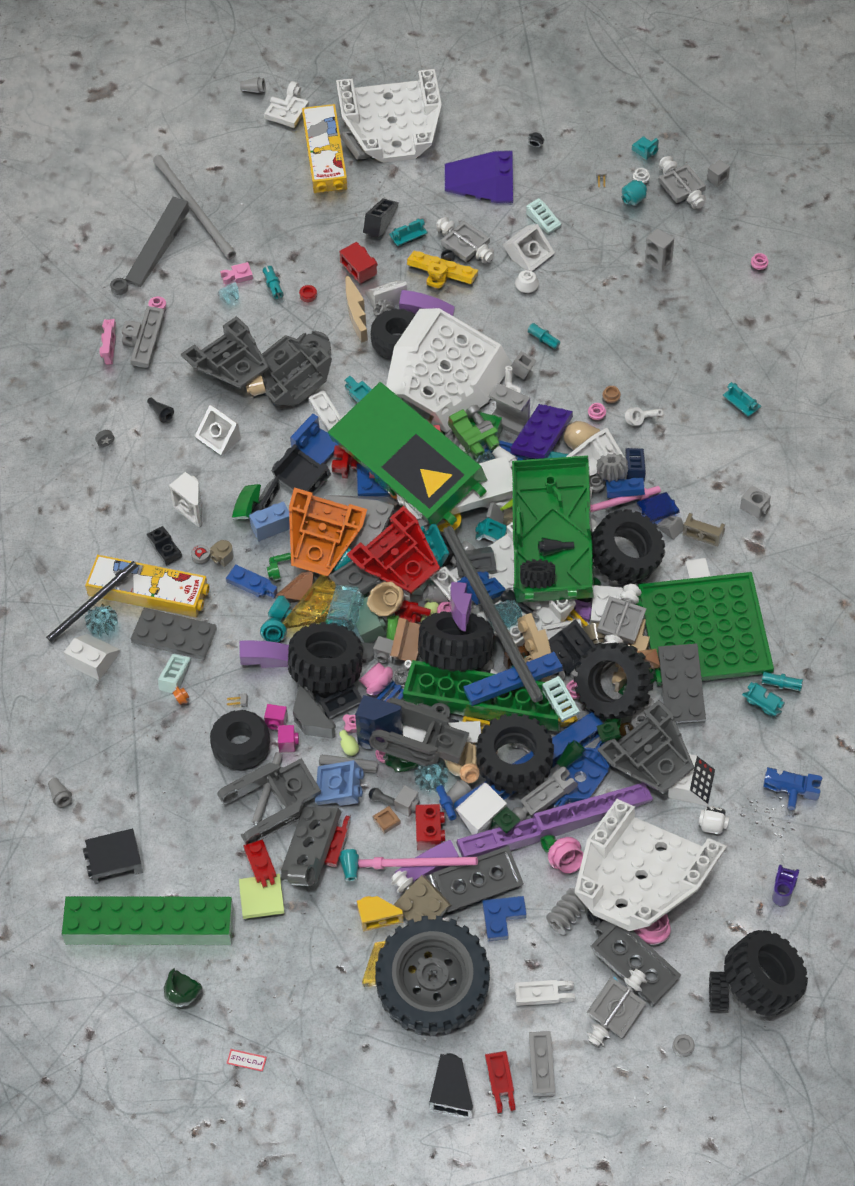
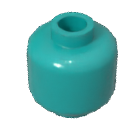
M632 180L622 188L621 198L624 203L635 206L646 198L647 187L642 181Z

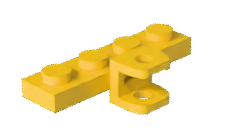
M413 251L407 259V265L428 271L429 276L426 284L435 288L443 287L447 277L472 284L478 276L477 269L440 259L437 256L427 255L420 251Z

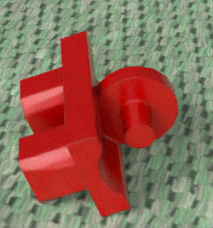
M335 445L334 458H342V460H332V472L342 473V478L348 479L349 466L351 465L352 469H356L357 464L360 463L339 445Z

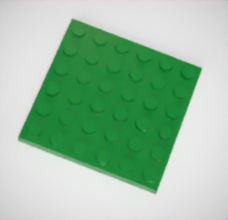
M752 572L638 584L642 592L640 595L643 608H646L644 619H646L647 636L650 637L649 647L650 649H657V654L658 646L697 644L702 681L760 675L764 672L774 673L773 661ZM654 668L657 686H662L660 668Z

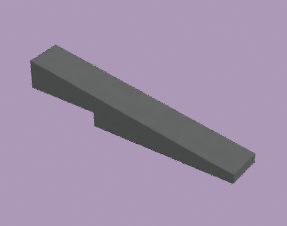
M174 196L171 198L126 276L125 280L127 283L138 287L143 285L174 240V232L188 214V201Z

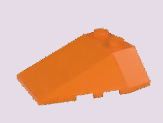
M294 488L289 504L291 566L328 577L361 530L367 509L352 504L346 506L313 496L311 492Z

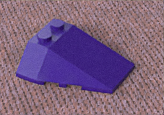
M492 151L446 163L445 191L466 196V194L473 195L476 199L480 200L481 198L490 199L492 203H513V151Z

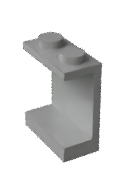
M498 383L489 395L490 399L496 401V409L492 415L502 417V429L518 436L530 418V397Z

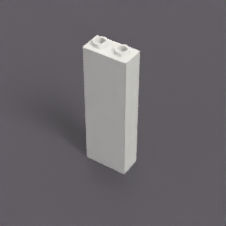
M506 456L479 463L487 478V481H481L480 484L487 492L480 497L476 491L472 490L450 511L453 515L488 505L491 502H498L513 497L512 470ZM397 495L399 505L405 506L417 518V521L423 519Z

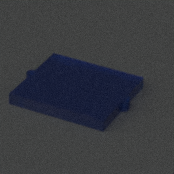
M667 492L637 502L641 514L648 516L651 522L680 513L675 500H672Z

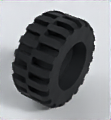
M629 509L624 511L615 510L613 513L606 515L592 532L593 564L596 568L600 569V573L603 576L606 575L612 582L615 580L618 584L622 585L625 583L627 585L642 583L645 579L649 578L662 562L665 555L663 535L661 531L657 530L658 526L655 522L652 523L648 516L644 517L640 512H632ZM614 537H623L632 542L639 553V558H633L624 554L616 545Z
M441 611L440 613H433L420 623L418 654L426 664L429 663L430 666L438 667L441 670L446 669L453 672L476 670V668H481L487 664L492 657L494 630L485 618L478 617L473 613L470 614L466 631H462L457 626L451 612Z
M321 622V624L312 623L308 627L304 626L289 641L288 671L293 680L298 682L301 687H307L308 690L313 692L316 690L319 693H335L336 690L343 691L347 686H352L359 679L362 672L363 645L360 638L352 630L349 631L343 625L338 626L337 623L326 624L327 622ZM320 656H327V657H332V658H330V659H324V658H319V657H320Z
M622 642L596 645V648H590L587 651V655H582L580 658L581 665H577L575 669L578 672L577 676H574V682H577L575 692L581 696L579 698L580 703L587 705L585 707L587 711L594 712L595 716L605 717V719L622 718L635 714L636 710H641L645 706L643 702L648 701L651 696L648 692L653 690V684H650V679H654L653 673H650L648 669L651 668L650 663L644 661L646 656L642 652L637 653L638 649L636 647L628 646L627 643ZM609 662L619 664L627 677L626 690L619 699L609 697L601 686V673Z
M512 713L508 717L506 714L501 715L499 720L496 718L491 720L490 726L485 725L482 733L479 734L476 746V763L481 777H486V783L490 786L494 784L496 790L501 791L504 789L506 793L512 794V791H518V794L524 793L526 789L532 791L535 789L536 784L540 786L544 783V778H548L553 765L554 744H552L551 734L547 733L548 729L544 725L540 726V721L533 718L531 720L528 715L524 714L523 717L517 716L518 713ZM519 743L528 747L534 755L527 762L510 764L501 760L496 752L506 744Z
M767 930L753 931L729 949L724 961V974H727L726 982L730 984L731 992L733 995L736 994L737 1000L741 1004L744 1003L747 1009L750 1011L755 1010L757 1014L774 1016L783 1013L802 998L806 992L808 977H806L807 969L803 966L804 961L797 954V949L792 947L787 939H782L781 935L777 933L771 934V931ZM761 967L769 974L770 978L766 976Z

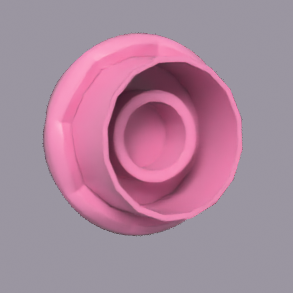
M378 662L359 681L367 688V694L377 695L391 682L393 670L389 666L385 668Z
M564 837L556 840L548 852L550 865L564 873H573L580 869L584 854L581 851L580 842L573 837Z
M665 914L650 926L636 929L634 932L647 944H660L668 938L671 932L668 915Z

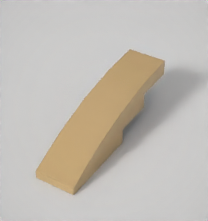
M346 276V300L349 317L362 343L368 340L367 328L365 327L364 299L350 277Z

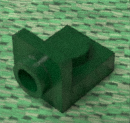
M616 720L596 726L602 742L612 739L618 742L621 739Z
M506 806L492 819L491 830L501 828L505 833H508L520 823V818Z

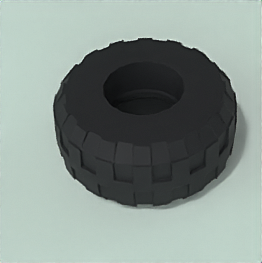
M395 308L384 311L375 318L371 325L370 335L372 346L378 354L384 358L392 359L394 346L402 336L392 334H403L415 317V314L405 309Z
M234 710L222 715L214 723L210 732L212 752L219 763L231 769L243 770L256 766L265 758L269 751L270 733L265 721L256 713L247 710ZM237 736H247L250 738L242 744L231 742Z

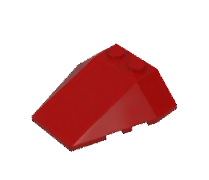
M403 506L390 517L391 525L366 546L360 542L346 555L360 569L386 582H393L412 594L438 572L440 567L420 528L417 518Z

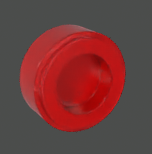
M305 285L301 287L299 294L302 301L313 302L317 298V290L314 286Z

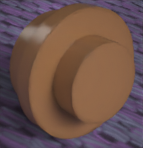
M608 386L604 389L602 397L608 403H615L620 399L621 393L616 386Z

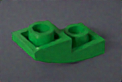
M260 484L247 485L242 489L236 500L232 518L236 520L249 519L253 503H258Z

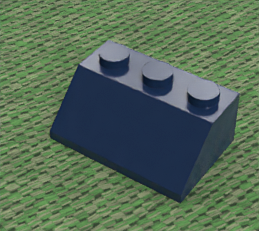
M363 695L355 713L358 745L365 749H374L370 745L369 739L375 730L393 732L403 736L402 706ZM375 737L377 741L385 742L382 737Z

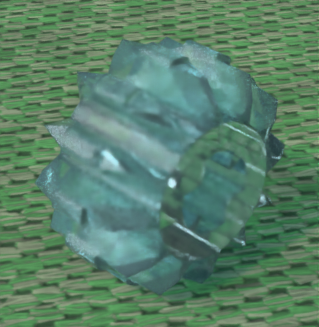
M506 600L505 602L495 604L507 628L516 625L517 619L522 617L521 608L514 600Z
M103 603L100 607L94 605V610L88 609V615H85L86 628L93 635L96 633L100 637L103 633L109 635V631H115V626L118 625L116 611L112 610L110 605L105 607Z
M442 761L428 766L418 764V769L414 771L415 783L419 785L420 790L426 788L428 794L431 790L437 793L436 788L439 785L445 787V783L448 781V770L446 767H443Z

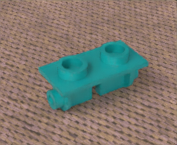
M418 218L416 221L409 223V226L404 225L397 229L395 228L389 236L399 246L428 232L423 227L425 225L424 220Z
M729 383L727 386L729 390L723 394L728 401L748 417L762 407L757 403L756 399L751 398L736 383Z
M751 682L747 688L750 691L742 694L750 704L759 705L764 708L763 711L771 716L782 713L780 709L785 705L783 699L772 692L765 697L767 689L756 682Z

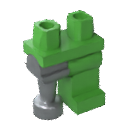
M478 405L469 407L466 412L462 409L450 415L448 420V426L465 448L467 454L471 452L475 458L484 454L485 450L482 446L487 444L490 450H494L499 446L497 429L493 427L490 421H484L480 416L481 410ZM468 418L473 419L476 425L472 427Z

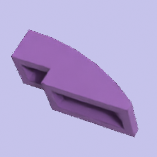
M401 291L399 309H405L417 314L419 309L440 308L446 313L454 315L455 306L443 300L414 291Z
M451 582L450 611L457 626L462 631H466L471 613L472 594L467 593V583Z
M239 641L241 665L260 664L261 668L288 667L289 645L269 641Z
M448 840L415 858L459 857L451 840ZM450 866L401 867L395 873L407 871L406 877H413V885L421 875L427 876Z

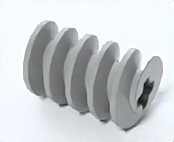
M574 888L568 889L566 894L562 896L561 900L557 902L556 906L546 916L549 925L562 935L566 934L564 928H571L569 922H576L574 916L580 917V911L586 910L583 902L575 894Z

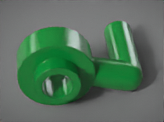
M290 553L269 558L270 566L266 567L269 578L273 577L274 581L281 579L277 563L291 560Z

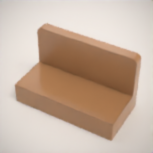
M399 618L390 654L392 658L402 661H417L420 624Z

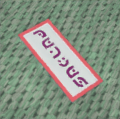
M231 1049L226 1064L263 1072L267 1057Z

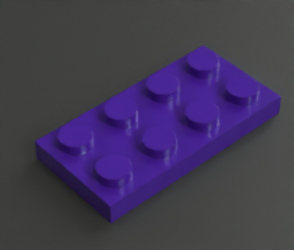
M538 404L510 447L511 453L534 459L547 458L573 418V411Z

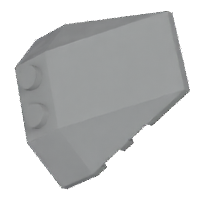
M326 495L324 498L346 506L352 504L367 509L363 526L349 545L351 550L360 542L364 546L369 544L386 529L390 517L401 508L398 501L387 497Z

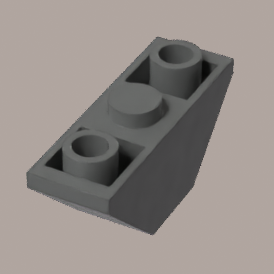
M299 686L293 707L295 723L305 735L333 739L336 728L334 721L325 716L323 707L315 703L312 693Z

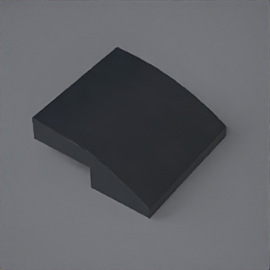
M576 619L548 639L551 653L555 652L563 666L565 676L576 669L577 665H581L579 660L582 655H587V651L590 648H596V645Z
M354 684L350 687L347 686L343 691L336 690L335 693L310 691L316 702L323 707L328 719L360 704L362 700Z

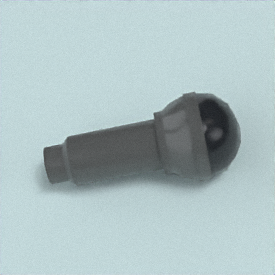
M374 787L369 791L368 795L372 801H381L390 806H395V799L383 794L379 788Z

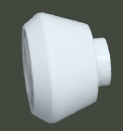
M525 270L516 278L515 286L523 293H531L538 288L539 280L534 272Z

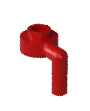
M410 604L406 611H402L397 616L411 622L413 612L429 616L431 609Z

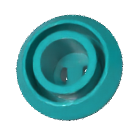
M284 595L278 596L269 609V618L287 619L292 609L289 608L291 604Z
M277 618L266 620L260 628L261 637L269 642L278 643L285 638L287 633L285 625Z

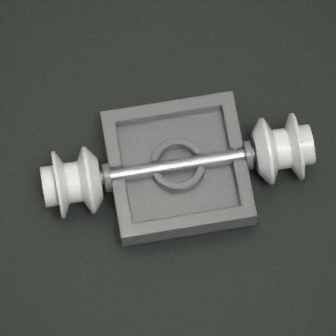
M671 156L663 157L658 167L660 170H663L664 175L659 176L658 182L676 203L687 199V202L691 204L693 209L703 207L706 196L702 195V192L706 190V185L688 164L677 168V162L673 161Z
M448 217L438 220L436 224L437 231L442 232V235L445 236L441 239V245L446 249L452 250L456 256L465 262L474 255H476V259H482L483 264L493 260L494 249H488L489 237L466 221H463L454 228V221H449Z
M628 584L623 586L624 592L620 594L622 600L609 596L597 628V632L606 635L604 638L606 642L603 644L623 643V641L634 644L646 608L635 605L639 602L638 596L642 593L637 585Z
M629 970L631 973L630 978H624L626 987L613 977H610L586 1012L600 1022V1025L592 1024L594 1029L592 1033H586L589 1036L587 1040L598 1047L600 1044L604 1046L603 1039L605 1037L610 1038L607 1029L623 1038L646 1004L645 1001L633 993V991H642L640 987L642 982L647 983L645 980L646 975L640 970Z

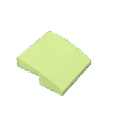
M276 874L277 877L274 878V885H270L269 880H266L267 887L264 888L261 882L256 883L254 877L239 879L243 919L284 913L280 874Z

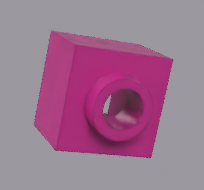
M267 704L264 715L267 727L272 730H278V725H286L288 719L287 707Z
M278 725L279 753L295 752V745L299 744V733H295L294 725Z

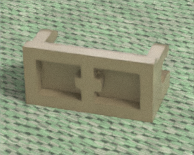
M689 513L683 525L682 535L718 547L725 532V524L721 523L719 528L694 520L693 514Z

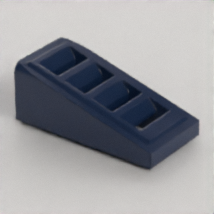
M625 448V458L628 462L626 479L643 478L645 481L644 449Z

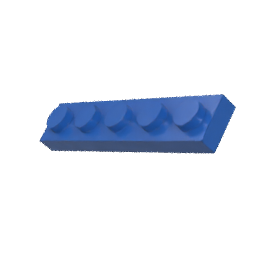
M555 652L526 662L535 681L563 671V666ZM515 667L466 685L463 688L470 704L473 706L520 688L524 684Z

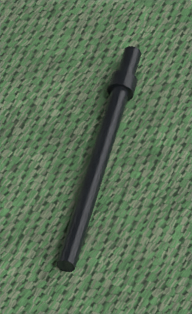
M132 561L123 570L120 569L111 581L46 638L52 643L120 582L123 583L138 565Z

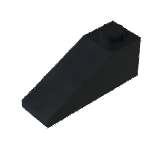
M382 198L365 214L363 233L373 238L380 237L391 221L399 202Z

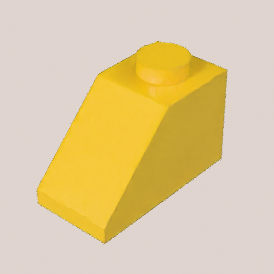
M366 896L361 900H357V909L363 932L404 923L402 910L378 896Z

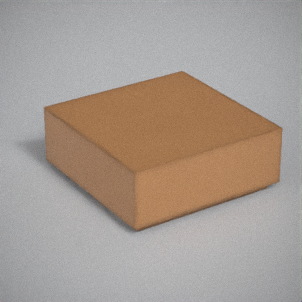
M390 806L372 816L383 834L401 824V820Z

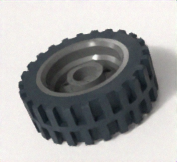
M437 915L436 919H428V916H421V921L414 922V919L407 921L405 927L398 926L395 929V934L392 937L389 935L385 939V945L379 950V957L375 966L378 997L381 999L384 1010L389 1012L390 1018L394 1022H400L402 1028L406 1030L411 1028L415 1030V1034L422 1035V1032L430 1033V1036H436V1033L444 1032L445 1035L450 1034L452 1029L458 1028L460 1030L468 1020L472 1021L476 1017L477 1011L481 1010L484 1005L490 980V964L486 957L487 952L484 947H481L480 939L477 935L473 936L470 934L467 926L460 927L457 925V920L451 918L450 922L443 920V916ZM430 952L432 954V958L426 959L424 957V954ZM445 959H451L452 965L447 966L444 963ZM414 966L416 972L410 973L408 971L409 967ZM429 975H432V977L436 975V981H429ZM456 980L457 985L454 987L450 986L449 981ZM413 988H420L421 992L414 994L412 990ZM434 993H438L441 996L439 1001L433 999Z

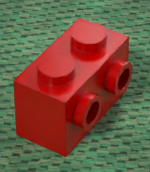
M358 242L339 251L340 263L359 284L377 275V261L374 257L371 258L365 247H361Z
M440 804L416 805L417 851L429 850L441 844V842H445V830H441V824H445L444 812H440Z

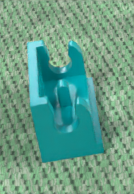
M431 524L427 531H425L424 526L420 527L439 567H442L449 555V551L437 525Z

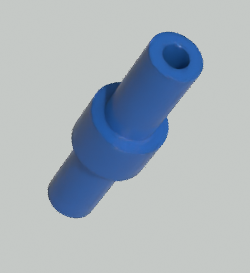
M439 785L436 790L440 797V805L446 811L449 820L453 821L457 816L453 809L452 799L447 795L444 786Z

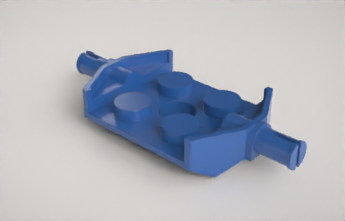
M600 740L595 748H585L584 756L567 768L570 775L565 781L573 778L578 783V786L570 793L560 797L554 804V808L563 806L565 803L588 799L592 796L609 772V764L597 750L606 742ZM578 775H582L586 778V780L583 782H579L575 779V777Z

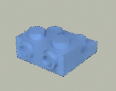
M354 760L318 766L316 783L321 790V794L315 797L316 804L324 805L337 802L339 806L358 803L359 797L363 795L362 787L360 786V779L364 778L363 769Z

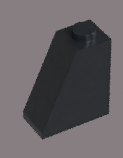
M452 1053L440 1054L429 1101L430 1110L472 1119L473 1104L462 1058Z

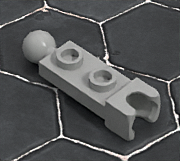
M561 767L552 774V777L521 799L524 806L522 808L516 807L512 810L520 818V821L526 819L527 813L533 817L535 813L542 812L564 794L570 793L578 786V783L573 778L565 781L570 775L566 767Z

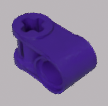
M779 864L772 900L776 905L783 907L790 903L798 879L799 869L791 870Z

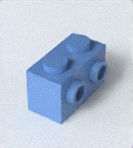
M284 501L249 515L251 529L258 542L290 529L289 510Z

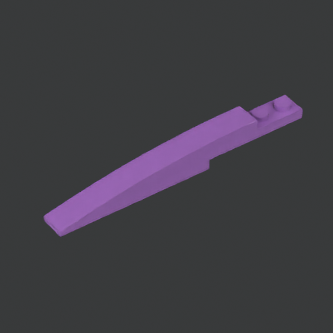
M641 783L535 813L533 818L520 821L508 833H505L501 828H495L457 839L456 844L462 857H478L509 846L510 851L541 842L540 839L543 836L553 835L556 837L599 822L616 799L636 808L651 802L653 798L646 784Z

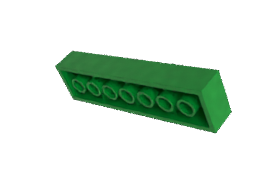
M412 660L403 690L404 701L415 705L422 703L431 707L434 704L443 703L449 707L452 714L493 720L494 718L499 720L500 716L505 714L507 717L511 716L512 713H518L517 716L522 717L524 714L528 715L531 720L535 718L540 721V726L544 725L548 730L558 732L561 726V719L543 693L542 684L545 682L536 681L543 694V699L537 703L532 701L526 687L522 686L472 706L463 687L495 674L475 670H466L465 672L441 670L438 667L430 666L429 663L426 664L425 662ZM564 700V701L558 703V705H560V704L566 702L567 700Z
M65 896L62 937L65 945H231L234 906L232 897Z

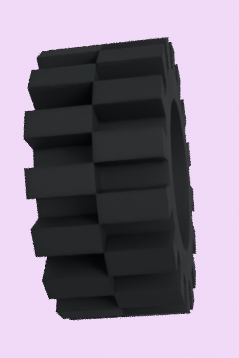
M532 559V561L527 560L526 563L523 562L520 565L521 584H525L526 587L530 586V588H547V585L552 586L555 583V564L548 562V560L542 561V559L538 561Z
M710 971V1010L728 1011L729 984L726 982L727 974H724V972Z

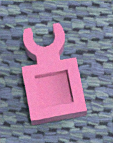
M248 262L231 266L232 270L220 271L221 278L224 277V284H229L232 280L240 283L253 279Z

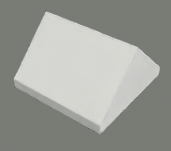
M396 280L366 290L365 293L373 308L379 300L384 301L385 299L392 301L391 305L394 306L399 304L401 291L407 290L406 281Z
M213 405L209 406L195 434L196 438L220 455H224L241 439L239 424Z
M483 783L456 808V811L471 834L474 835L488 830L491 827L492 819L507 806V803L487 783Z

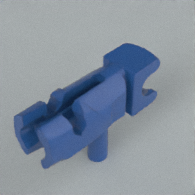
M767 767L763 787L776 792H787L789 794L787 808L795 810L798 794L804 795L803 798L815 801L819 799L821 791L818 787H820L823 778L819 775L808 774V776L785 770L779 775L777 769Z

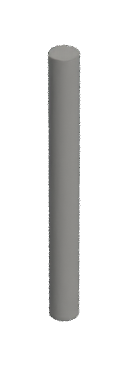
M276 752L272 763L280 765L283 755ZM269 783L264 784L252 819V823L255 825L261 821L271 791Z

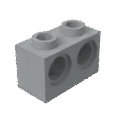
M658 228L653 233H650L646 238L645 262L662 272L672 262L674 238Z

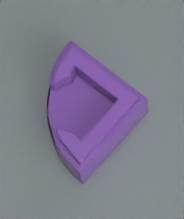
M575 600L574 610L589 623L592 603Z

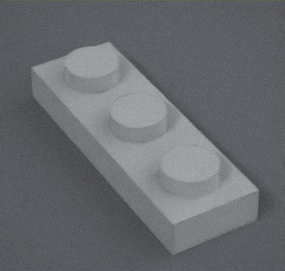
M529 1032L533 1096L555 1095L551 1032Z

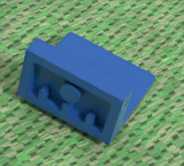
M313 413L290 437L291 447L294 444L298 445L303 453L320 465L321 463L325 464L334 454L335 445H338L331 440L328 432L320 428L319 417Z

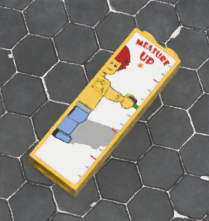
M335 104L302 108L314 193L346 190L347 177Z
M97 554L85 585L88 596L92 597L115 577V574L120 569L123 570L132 561ZM135 562L138 567L127 576L128 578L123 583L120 582L102 598L197 618L199 611L203 610L204 597L208 595L210 585L207 583L206 576Z

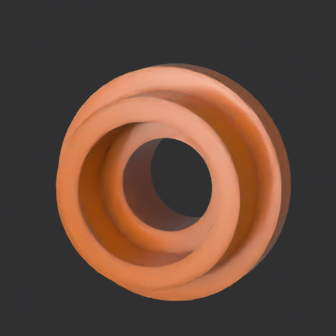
M177 686L176 690L172 693L179 704L189 703L187 700L189 695L184 687L180 689Z

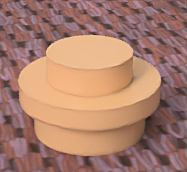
M472 763L464 765L459 771L460 778L467 783L475 782L479 777L478 766Z

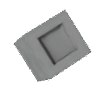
M752 485L741 497L740 508L759 519L770 510L771 496Z

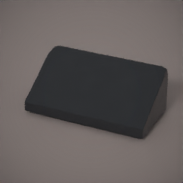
M275 477L266 485L252 512L270 507L280 490L278 477Z

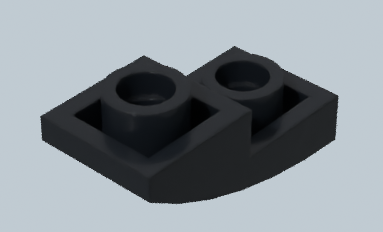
M163 526L146 534L165 565L182 557L181 551Z

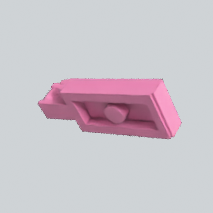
M104 319L102 325L104 333L101 336L103 346L100 347V356L104 358L106 365L113 364L116 342L115 319Z

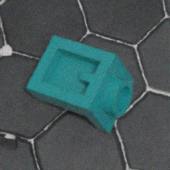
M643 136L632 144V150L647 160L658 152L659 140L655 138L650 141Z
M486 518L477 524L475 539L481 540L486 538L496 542L505 536L506 525L491 518Z

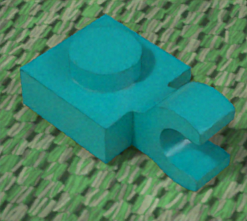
M351 376L344 380L347 383L345 388L349 390V395L356 402H359L372 390L363 381L357 383Z

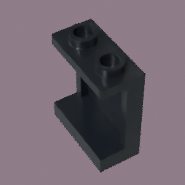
M296 444L286 450L285 455L273 465L271 470L274 478L278 477L279 482L293 491L294 488L311 492L312 495L331 476L327 465L317 463L303 453Z
M133 828L85 840L86 848H83L85 860L90 862V865L86 866L89 878L93 877L95 884L99 883L98 878L133 869L135 875L143 873Z

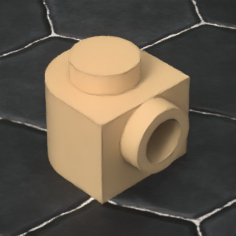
M259 375L245 385L247 393H251L252 397L266 393L262 375Z

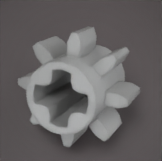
M386 299L384 301L379 300L374 305V315L379 316L384 311L395 309V306L391 305L392 301Z

